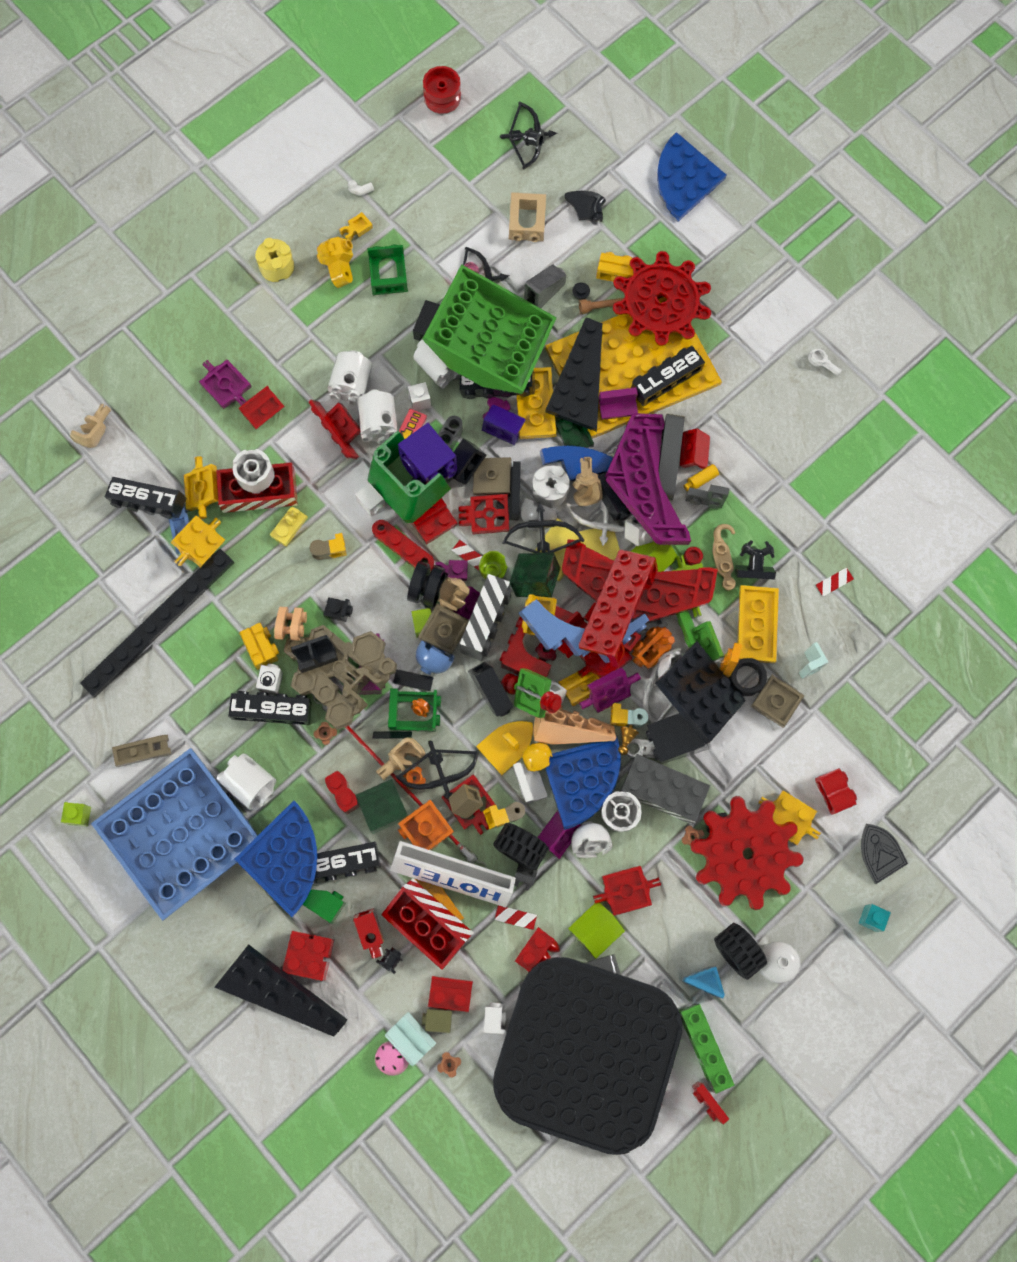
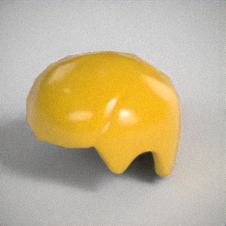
M540 742L529 745L522 755L526 769L533 772L548 767L550 764L549 758L553 757L549 746Z

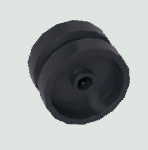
M419 561L410 581L407 601L419 603L423 597V605L434 608L440 596L446 569L435 566L430 572V564Z

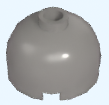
M526 498L520 510L522 520L524 522L539 520L538 512H536L539 504ZM542 505L545 509L543 512L544 520H556L559 512ZM527 527L528 529H531V530L536 531V532L538 531V529H540V528H529V527Z

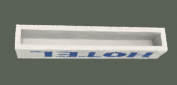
M399 841L390 869L392 872L503 907L507 906L512 896L516 879L515 877Z

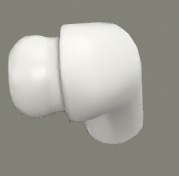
M351 180L347 184L350 193L358 196L374 191L371 182L360 186L357 185L355 180Z

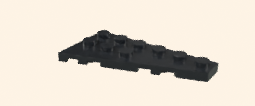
M586 317L545 412L597 432L603 323Z
M249 944L214 987L333 1037L348 1020Z

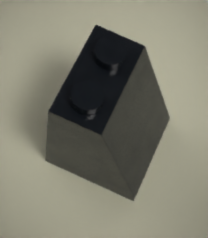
M680 713L647 725L648 731H646L648 740L649 742L653 741L655 746L653 754L656 761L660 760V763L664 764L709 749L708 744L705 745Z

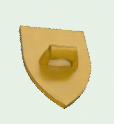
M516 721L504 724L489 734L476 747L494 768L503 775L513 764H516L522 758L524 750L530 745L533 735V723Z

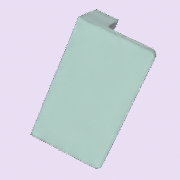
M817 642L813 643L804 652L810 663L799 672L802 679L818 672L828 663Z
M409 1012L385 1034V1037L411 1066H414L436 1044Z

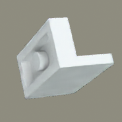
M521 762L513 764V770L525 805L546 798L547 793L540 772L528 771L524 763L521 764Z

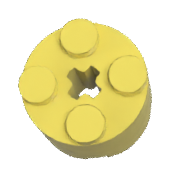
M266 238L259 245L255 257L262 276L271 282H279L281 279L289 278L294 271V260L289 245L282 240Z

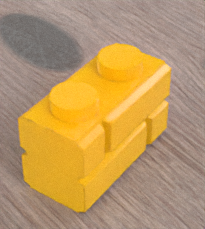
M601 252L596 279L613 282L618 276L630 278L633 276V270L630 267L632 257L628 255L617 256L612 252Z
M257 623L239 632L257 670H260L261 665L267 666V664H273L278 661L276 655L279 654L275 643H270L269 638L272 636L267 626L263 627L261 623Z

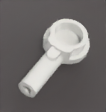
M814 349L810 352L808 360L812 365L817 367L824 366L837 376L842 371L828 360V355H826L824 350Z

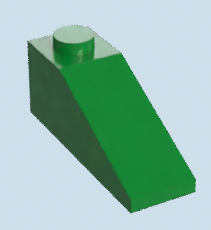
M311 889L303 906L333 924L346 903L342 901L344 896L335 890L330 893L328 891Z

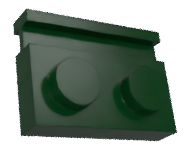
M564 419L555 422L556 429L564 446L594 447V442L587 428Z

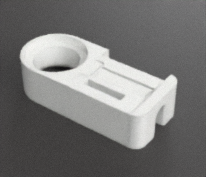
M633 739L630 744L635 743L638 745L639 751L636 754L646 758H655L653 754V749H655L653 741ZM628 750L626 755L634 758L636 754H632Z

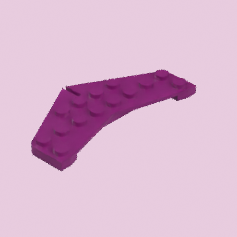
M635 413L631 415L605 475L607 477L606 482L654 542L660 545H689L691 542L690 533L686 525L681 524L661 486L658 472L662 431L664 430L663 414Z

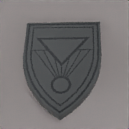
M866 823L861 838V854L874 884H878L906 866L908 862L900 845L890 832L877 825Z

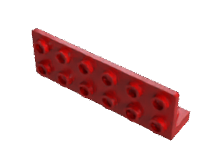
M625 550L618 551L578 646L580 649L606 655L611 666L619 667L625 652L622 642L645 585L652 586L658 572L656 557Z

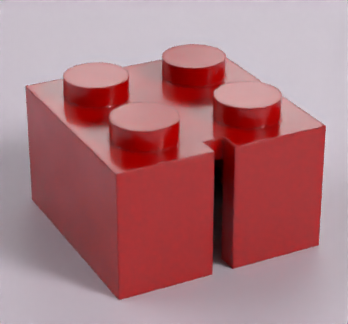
M292 931L282 970L287 974L325 981L330 962L323 961L324 957L331 958L335 939L316 935L313 937L311 934Z

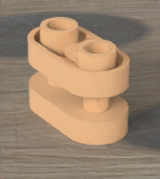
M280 606L274 628L275 639L284 640L285 634H290V640L299 641L300 637L304 636L303 623L307 622V612H304L303 608L295 607L294 612L289 613L288 607ZM288 620H291V626H290V627L287 626Z

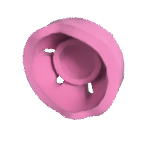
M387 1041L378 1048L375 1055V1063L382 1073L396 1076L403 1073L409 1063L396 1048L393 1049L394 1046L390 1041Z

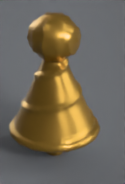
M631 724L629 727H620L622 745L619 746L618 752L621 755L628 753V744L639 734L637 730L633 729Z

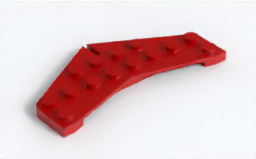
M568 539L567 544L575 540ZM579 542L566 547L562 573L597 603L614 560ZM704 567L691 570L657 572L652 586L645 585L631 621L639 615L645 614L649 619L648 622L709 604L713 598L718 569Z

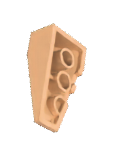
M562 705L557 712L549 713L546 711L544 718L535 717L534 741L544 744L555 745L616 740L614 726L595 718H583L579 715L580 712L575 710L573 713L563 710Z

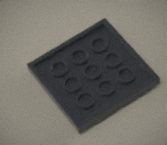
M697 641L655 682L657 687L705 745L714 739L746 701Z

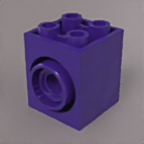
M426 423L398 444L403 466L414 479L421 481L424 485L438 473L444 479H449L456 474V455L429 423Z

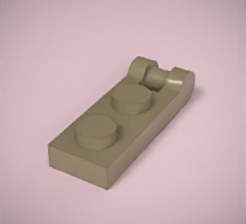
M168 735L155 736L112 747L115 766L121 767L171 755V748H168L167 743L169 741ZM154 744H160V749L155 750Z

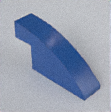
M554 446L543 448L539 451L543 466L561 461L569 481L576 480V476L581 473V458H583V461L584 457L592 458V472L596 474L607 472L613 457L605 453L578 446Z

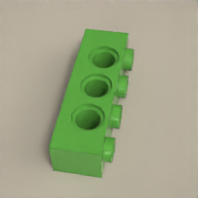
M694 1004L680 1010L682 1024L711 1092L717 1094L735 1086L701 1005Z

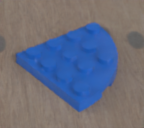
M677 132L666 143L657 169L659 193L662 195L667 209L678 221L723 182L727 174Z
M617 736L615 741L589 743L552 753L553 757L549 758L550 764L545 770L564 830L575 827L591 818L602 808L606 798L613 793L618 781L621 764V754L618 752L620 745Z
M295 800L234 858L291 917L299 911L307 899L317 870L315 836L307 816Z

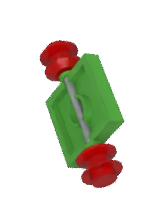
M520 668L519 677L509 673L501 681L506 692L511 695L515 694L513 706L537 718H544L546 711L555 713L561 707L562 699L560 695L550 691L552 680L529 669Z

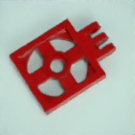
M508 494L470 497L471 506L458 507L459 512H466L459 514V519H466L459 521V526H472V534L509 532ZM493 500L500 502L504 509L493 507ZM486 501V507L483 510L475 511L482 502ZM493 511L494 514L492 517H488L486 513ZM496 517H505V521L501 526L494 527ZM484 518L487 522V527L481 528L475 519Z
M474 774L450 791L455 793L463 784L479 788L481 798L483 796L486 798L485 809L496 805ZM442 796L441 798L452 812L450 802ZM479 809L473 813L475 816L473 819H463L453 814L464 830L472 824L480 835L484 833L482 828H480L481 825L486 830H489L484 812H481Z

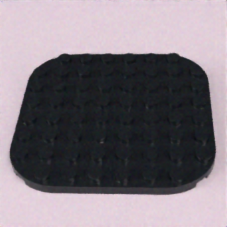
M553 957L541 961L528 972L523 980L495 1067L493 1088L501 1110L512 1121L520 1125L611 1155L630 1153L629 1151L642 1146L649 1139L655 1128L682 1036L680 1013L674 1001L664 991L653 985L568 957Z

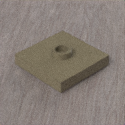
M511 457L485 458L474 473L473 494H511Z
M436 604L418 638L452 655L465 632L469 619Z
M771 675L750 707L784 728L805 695L774 675Z

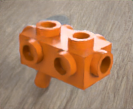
M656 626V628H650L646 632L647 637L643 641H638L633 647L634 651L631 654L635 658L632 661L640 668L642 666L647 669L654 667L658 663L659 658L667 653L675 642L674 637L671 636L672 633L666 627Z

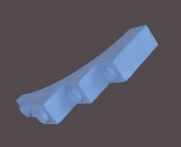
M537 599L518 612L546 650L551 648L553 650L557 649L563 644L561 641L563 639L575 656L582 655L584 657L590 653V651L580 649L578 646L585 629L558 619L548 612ZM645 614L639 615L630 621L622 641L623 645L632 639L630 635L635 631L639 633L647 627L645 623L649 619ZM598 654L605 663L610 662L606 655Z

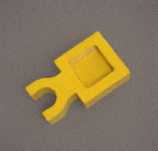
M361 212L348 221L349 226L340 228L339 232L341 235L349 233L345 236V239L351 241L354 235L360 237L373 229V225L364 213Z

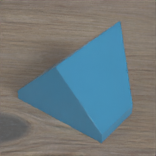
M716 966L707 967L682 979V982L718 998H724L725 994Z

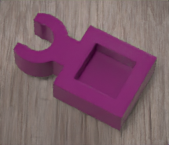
M449 560V565H445L442 562L435 563V566L446 569L445 575H448V577L467 581L468 561Z

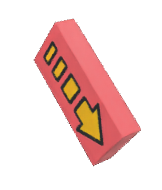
M411 408L409 409L399 429L404 439L424 425L427 415Z

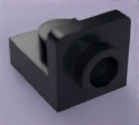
M328 597L323 615L326 618L346 622L347 618L352 615L353 606H351L349 599L343 601Z

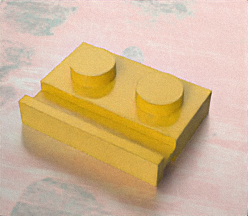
M575 672L558 683L567 690L565 696L571 705L575 706L589 698L588 684L600 678L591 672L581 678Z

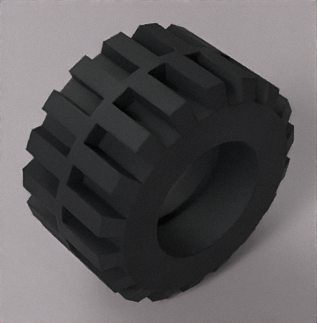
M512 823L504 824L493 843L499 852L530 870L538 869L549 850L542 840Z
M733 922L714 938L715 945L723 958L742 978L749 980L767 965L764 952L742 926Z

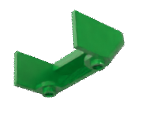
M397 430L374 451L368 474V482L404 522L413 523L448 493L451 488L440 473L426 485L419 480H412L404 486L388 470L387 467L400 456L398 444L404 440V437Z

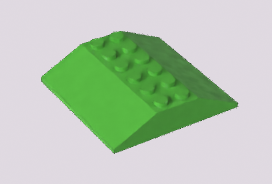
M461 264L422 340L449 369L478 385L523 394L557 317Z

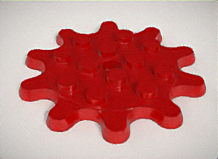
M665 251L658 252L655 263L651 265L645 264L639 257L632 258L630 260V267L634 272L633 276L630 278L618 276L613 280L614 287L625 295L623 300L613 304V311L616 315L625 314L632 317L633 322L629 326L630 335L636 337L643 331H651L655 335V342L658 346L666 345L669 340V334L672 332L679 333L686 340L692 339L695 335V330L691 325V321L693 319L707 320L711 316V310L703 306L699 300L701 296L711 291V285L706 281L695 282L691 278V274L695 269V264L692 261L687 260L680 266H673L669 261L668 253ZM663 296L666 298V301L659 303L660 301L657 297Z
M735 796L730 801L731 812L729 815L721 817L714 811H707L703 816L705 824L710 828V835L706 839H694L690 844L692 852L701 854L706 859V865L697 872L696 880L702 885L713 881L719 883L721 892L718 899L723 906H730L736 896L744 895L747 897L749 905L753 910H760L764 906L763 895L767 890L773 889L780 895H787L791 891V886L785 879L784 872L788 867H799L804 862V857L801 853L793 852L788 847V840L797 834L798 827L791 821L781 825L775 823L773 814L776 807L774 802L770 800L763 801L758 810L750 811L746 807L745 800L740 796ZM745 848H751L753 851L749 859L743 857V850Z

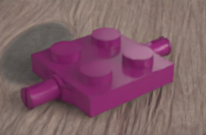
M228 359L215 367L209 360L203 362L202 365L209 372L199 383L223 409L235 401L241 406L247 402L242 395L252 386Z
M622 667L612 671L608 675L588 684L589 698L579 702L582 710L593 705L595 711L599 713L611 707L613 703H619L630 697L631 684L641 680V677L636 673L627 678L626 672Z

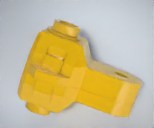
M341 237L330 238L317 247V259L321 264L328 266L332 283L337 288H341L353 281L349 265L353 257V245L349 239Z

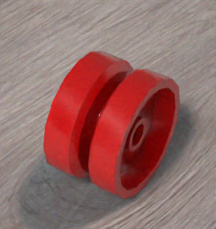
M436 66L431 68L423 78L424 102L431 111L439 114L454 111L461 101L459 75L450 67Z

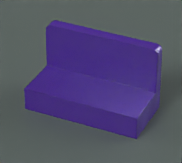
M492 405L483 420L482 431L515 446L519 431L525 423V418Z

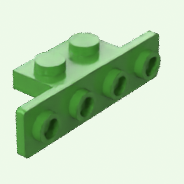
M689 612L676 614L678 624L683 631L684 640L688 647L697 641L713 661L724 657L711 621H706L695 627Z

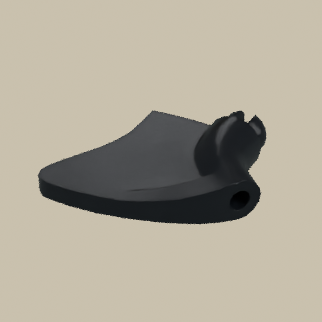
M571 191L565 193V199L576 210L578 220L592 218L596 223H598V220L602 222V206L606 202L602 195L591 191Z

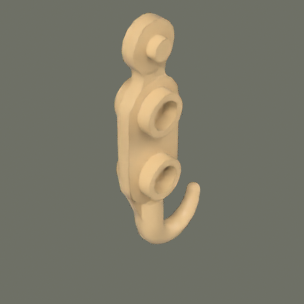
M720 524L713 533L712 554L718 574L724 579L722 587L727 591H731L736 585L735 580L731 577L734 566L729 547L721 538L720 533L723 529H728L734 535L735 531L728 524Z

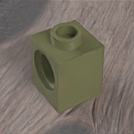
M427 1009V1013H423L422 1026H425V1031L451 1032V1010Z

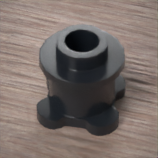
M529 128L528 131H525L523 136L525 145L536 146L535 150L540 151L542 144L545 142L544 130L540 129L539 132H536L533 128Z
M393 947L390 950L386 948L385 955L381 961L377 959L376 963L395 975V967L399 961H403L400 958L402 954Z

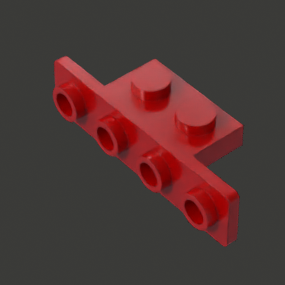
M311 399L308 402L311 405V411L316 416H319L322 426L332 434V440L340 445L342 454L347 458H359L350 442L361 433V430L344 405L338 402L327 413L320 402Z

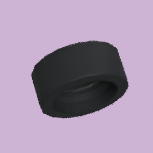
M743 658L738 661L729 680L742 696H753L765 686L767 671L758 660ZM744 666L754 668L759 675L757 685L752 688L742 687L737 681V672Z

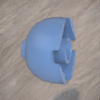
M422 640L416 650V660L422 666L420 670L429 675L432 672L440 674L447 671L455 659L453 654L448 656L445 654V651Z

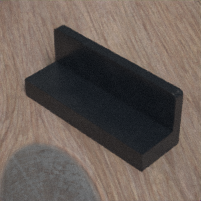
M513 461V467L511 468V494H508L509 520L519 521L520 461ZM497 501V509H504V506ZM496 517L497 520H505V517Z

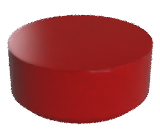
M689 547L684 553V560L687 565L700 564L703 559V553L698 547Z

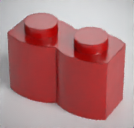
M840 768L815 778L817 787L831 815L857 805V796L854 790L848 787V777Z
M335 771L325 777L327 788L335 796L337 805L345 814L348 815L360 807L358 798L350 789L348 781L342 773Z

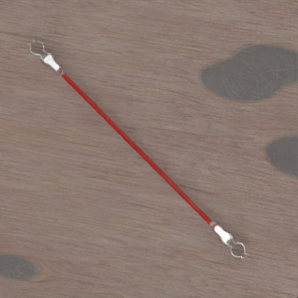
M322 704L323 710L327 713L328 707ZM350 726L345 727L381 766L385 764ZM394 773L390 774V776L421 807L423 804L420 802V800L402 782H400L395 777L396 775ZM453 835L449 836L468 863L474 864L478 860L474 852L470 851L462 843H459Z

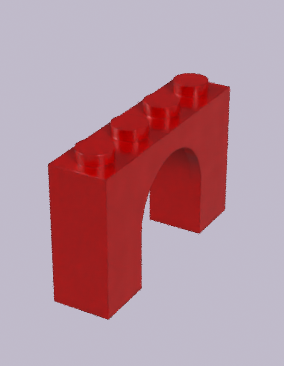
M556 606L555 617L564 622L574 614ZM519 617L515 626L518 629L515 634L512 633L507 643L510 646L507 651L504 650L499 659L502 662L501 668L518 676L520 668H526L544 677H548L552 665L531 656L524 648L523 638L526 633L523 632L524 629L522 628L523 619Z

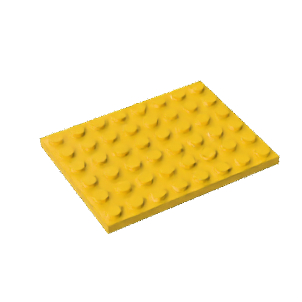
M662 297L658 299L660 301L659 303L665 302L666 298ZM618 315L601 322L603 325L599 393L631 388L632 381L637 376L645 375L650 368L658 367L666 358L676 356L683 348L687 349L693 346L705 361L702 371L643 407L636 398L638 413L653 414L722 384L696 332L694 337L689 340L684 339L679 333L672 332L669 334L668 343L664 346H658L655 342V335L651 331H643L636 337L630 335L629 326L632 324L633 319L629 315ZM579 332L545 345V350L559 377ZM598 402L597 432L588 428L587 430L591 438L594 439L627 425L631 416L602 420Z

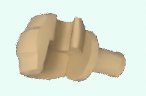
M100 404L93 416L87 415L84 418L87 424L80 426L82 431L87 434L83 435L72 430L70 438L75 443L84 447H96L105 433L106 426L103 422L111 412V409L106 405L104 407V404Z
M584 457V461L581 458V473L576 476V480L572 484L578 491L573 496L578 506H588L598 503L602 499V487L598 475L592 472V458Z
M447 577L442 584L437 601L441 606L451 611H458L466 603L464 599L469 594V588L461 579Z
M404 738L388 753L389 761L376 770V772L381 776L382 780H385L396 769H400L403 772L405 770L404 766L410 767L412 765V762L406 760L405 757L414 756L421 759L426 755L425 750L413 738Z

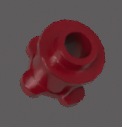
M542 643L536 647L535 652L538 653L539 660L544 662L556 660V649H548L550 652L546 653L543 651L545 647Z

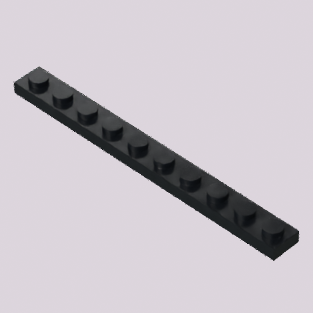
M219 549L85 677L80 684L93 697L100 694L235 562L223 550Z

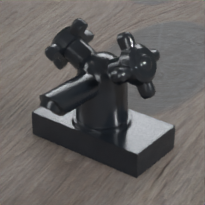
M752 540L745 543L741 548L740 556L743 557L745 553L749 554V565H735L736 576L738 578L775 580L776 571L774 568L763 567L764 556L770 554L771 558L775 557L774 548L766 541V547L758 549L756 546L751 547Z

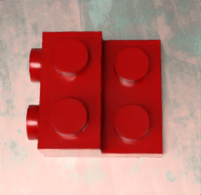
M441 498L413 522L412 525L427 545L457 526L458 523Z

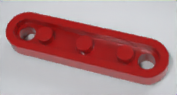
M378 520L373 524L372 532L375 538L414 568L419 561L427 560L428 564H430L431 572L434 568V559L429 553L387 521ZM383 526L384 530L379 531L378 528Z

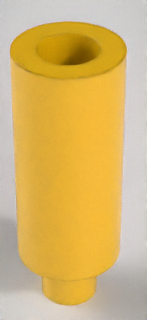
M711 464L687 479L688 483L683 485L686 491L689 488L698 489L719 476L717 467Z

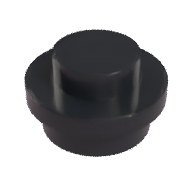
M582 282L575 284L572 290L573 296L577 300L586 299L590 295V287Z

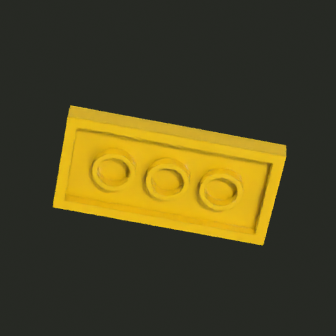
M551 367L534 368L535 394L527 397L516 395L518 416L525 418V423L519 431V438L556 437L555 416L545 412L553 393Z
M740 586L737 643L742 644L739 660L753 658L761 663H776L779 588Z

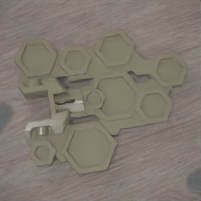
M322 625L312 629L309 637H300L299 641L288 638L285 643L284 652L295 661L297 658L291 652V647L327 635L335 645L338 661L301 673L298 667L297 672L294 673L291 687L300 695L312 693L324 706L326 705L328 709L325 719L338 730L351 725L354 715L359 714L367 707L368 704L358 695L366 684L371 681L379 689H383L389 681L390 675L395 674L397 664L391 658H385L386 656L383 653L386 643L372 631L354 637L351 644L350 642L345 643L326 626ZM349 657L360 665L361 668L357 669L349 663ZM336 677L344 684L342 694L339 693L340 688L330 678Z

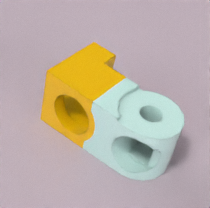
M613 703L611 706L610 725L629 727L631 724L633 728H640L648 721V713L644 709H621V704Z

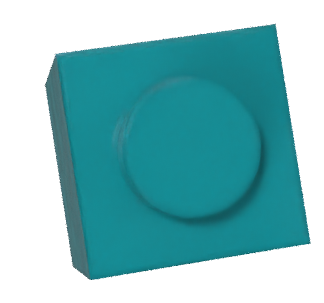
M874 904L865 905L858 924L875 932H884L891 912Z

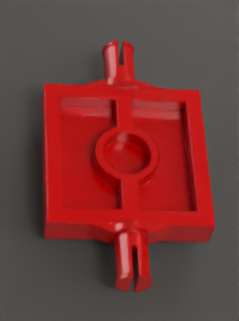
M625 650L619 667L611 666L610 662L605 663L598 653L590 652L584 657L582 655L579 656L584 661L585 667L577 673L581 678L590 672L602 678L612 671L623 668L632 661L633 657Z
M641 866L602 876L604 893L593 895V899L601 897V899L594 900L595 904L607 901L612 914L615 916L651 906L650 888L661 886V882L652 884L660 881L659 877L647 881Z

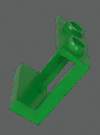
M393 244L385 247L374 246L367 248L372 294L383 295L408 292L403 245ZM386 258L394 260L397 267V277L380 279L379 263Z
M390 688L389 730L436 732V726H440V715H437V707H441V696H438L437 690H434V692H407ZM421 698L433 707V716L428 721H398L399 702H412Z

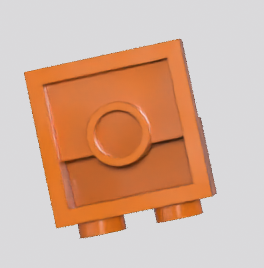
M431 799L398 823L401 827L398 831L404 840L409 838L412 845L430 851L454 833Z

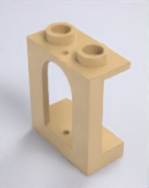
M511 192L510 240L544 241L546 194ZM519 209L537 210L536 223L533 227L523 228L519 224Z

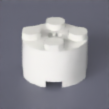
M243 450L233 460V474L238 484L244 490L256 494L268 488L274 479L273 467L268 456L261 450Z
M545 466L537 470L532 481V496L534 500L549 508H556L562 505L568 496L570 487L567 473L560 466Z

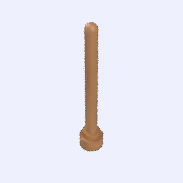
M624 298L596 302L587 301V299L579 300V311L582 315L588 314L592 309L613 307L615 302L621 301Z

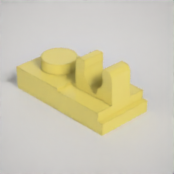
M290 507L270 536L287 547L308 516L295 507Z

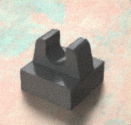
M519 864L515 874L514 885L518 887L519 882L526 883L525 890H529L534 884L538 870H530Z

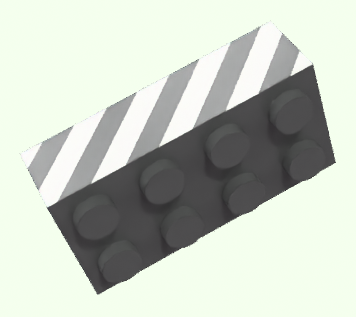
M488 574L461 639V654L480 661L483 660L484 656H488L491 649L490 640L495 639L498 631L497 623L502 622L505 614L504 605L509 604L512 596L509 581Z
M636 754L620 792H629L639 802L693 825L697 821L710 785Z

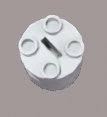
M423 340L418 343V348L414 353V360L441 389L445 388L453 379L457 380L460 378V374L449 369Z
M352 350L350 352L343 351L338 353L328 384L330 397L334 400H345L351 405H358L359 397L364 395L372 362L358 351Z
M371 390L359 397L358 410L362 441L384 443L397 431L394 396L381 390Z
M244 753L239 757L234 755L228 761L227 765L229 766L227 769L222 771L216 778L225 790L249 810L266 805L274 795L276 779Z

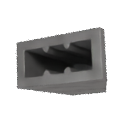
M552 264L525 283L524 299L542 308L565 285L566 274L564 270Z

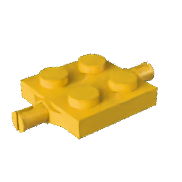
M197 456L194 458L195 468L191 472L184 474L186 510L194 511L198 509L199 518L205 519L207 518L206 507L218 502L217 466L210 464L203 467V458Z
M196 515L171 541V544L181 553L175 560L178 566H182L188 559L201 568L225 542V539L215 530L221 524L220 520L217 522L218 518H214L210 524H207Z
M782 790L778 798L773 801L776 807L773 814L775 823L781 825L791 821L797 825V834L788 840L794 845H798L806 833L817 840L821 832L812 828L811 824L818 811ZM762 796L758 804H762L767 799Z

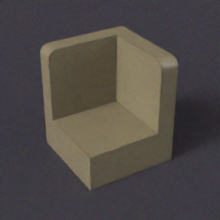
M463 784L449 797L453 814L464 818H469L483 805L479 790Z

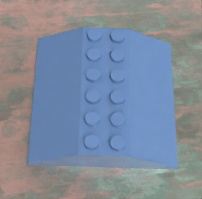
M192 748L188 749L91 823L162 921L237 863L234 858L258 836L242 811Z

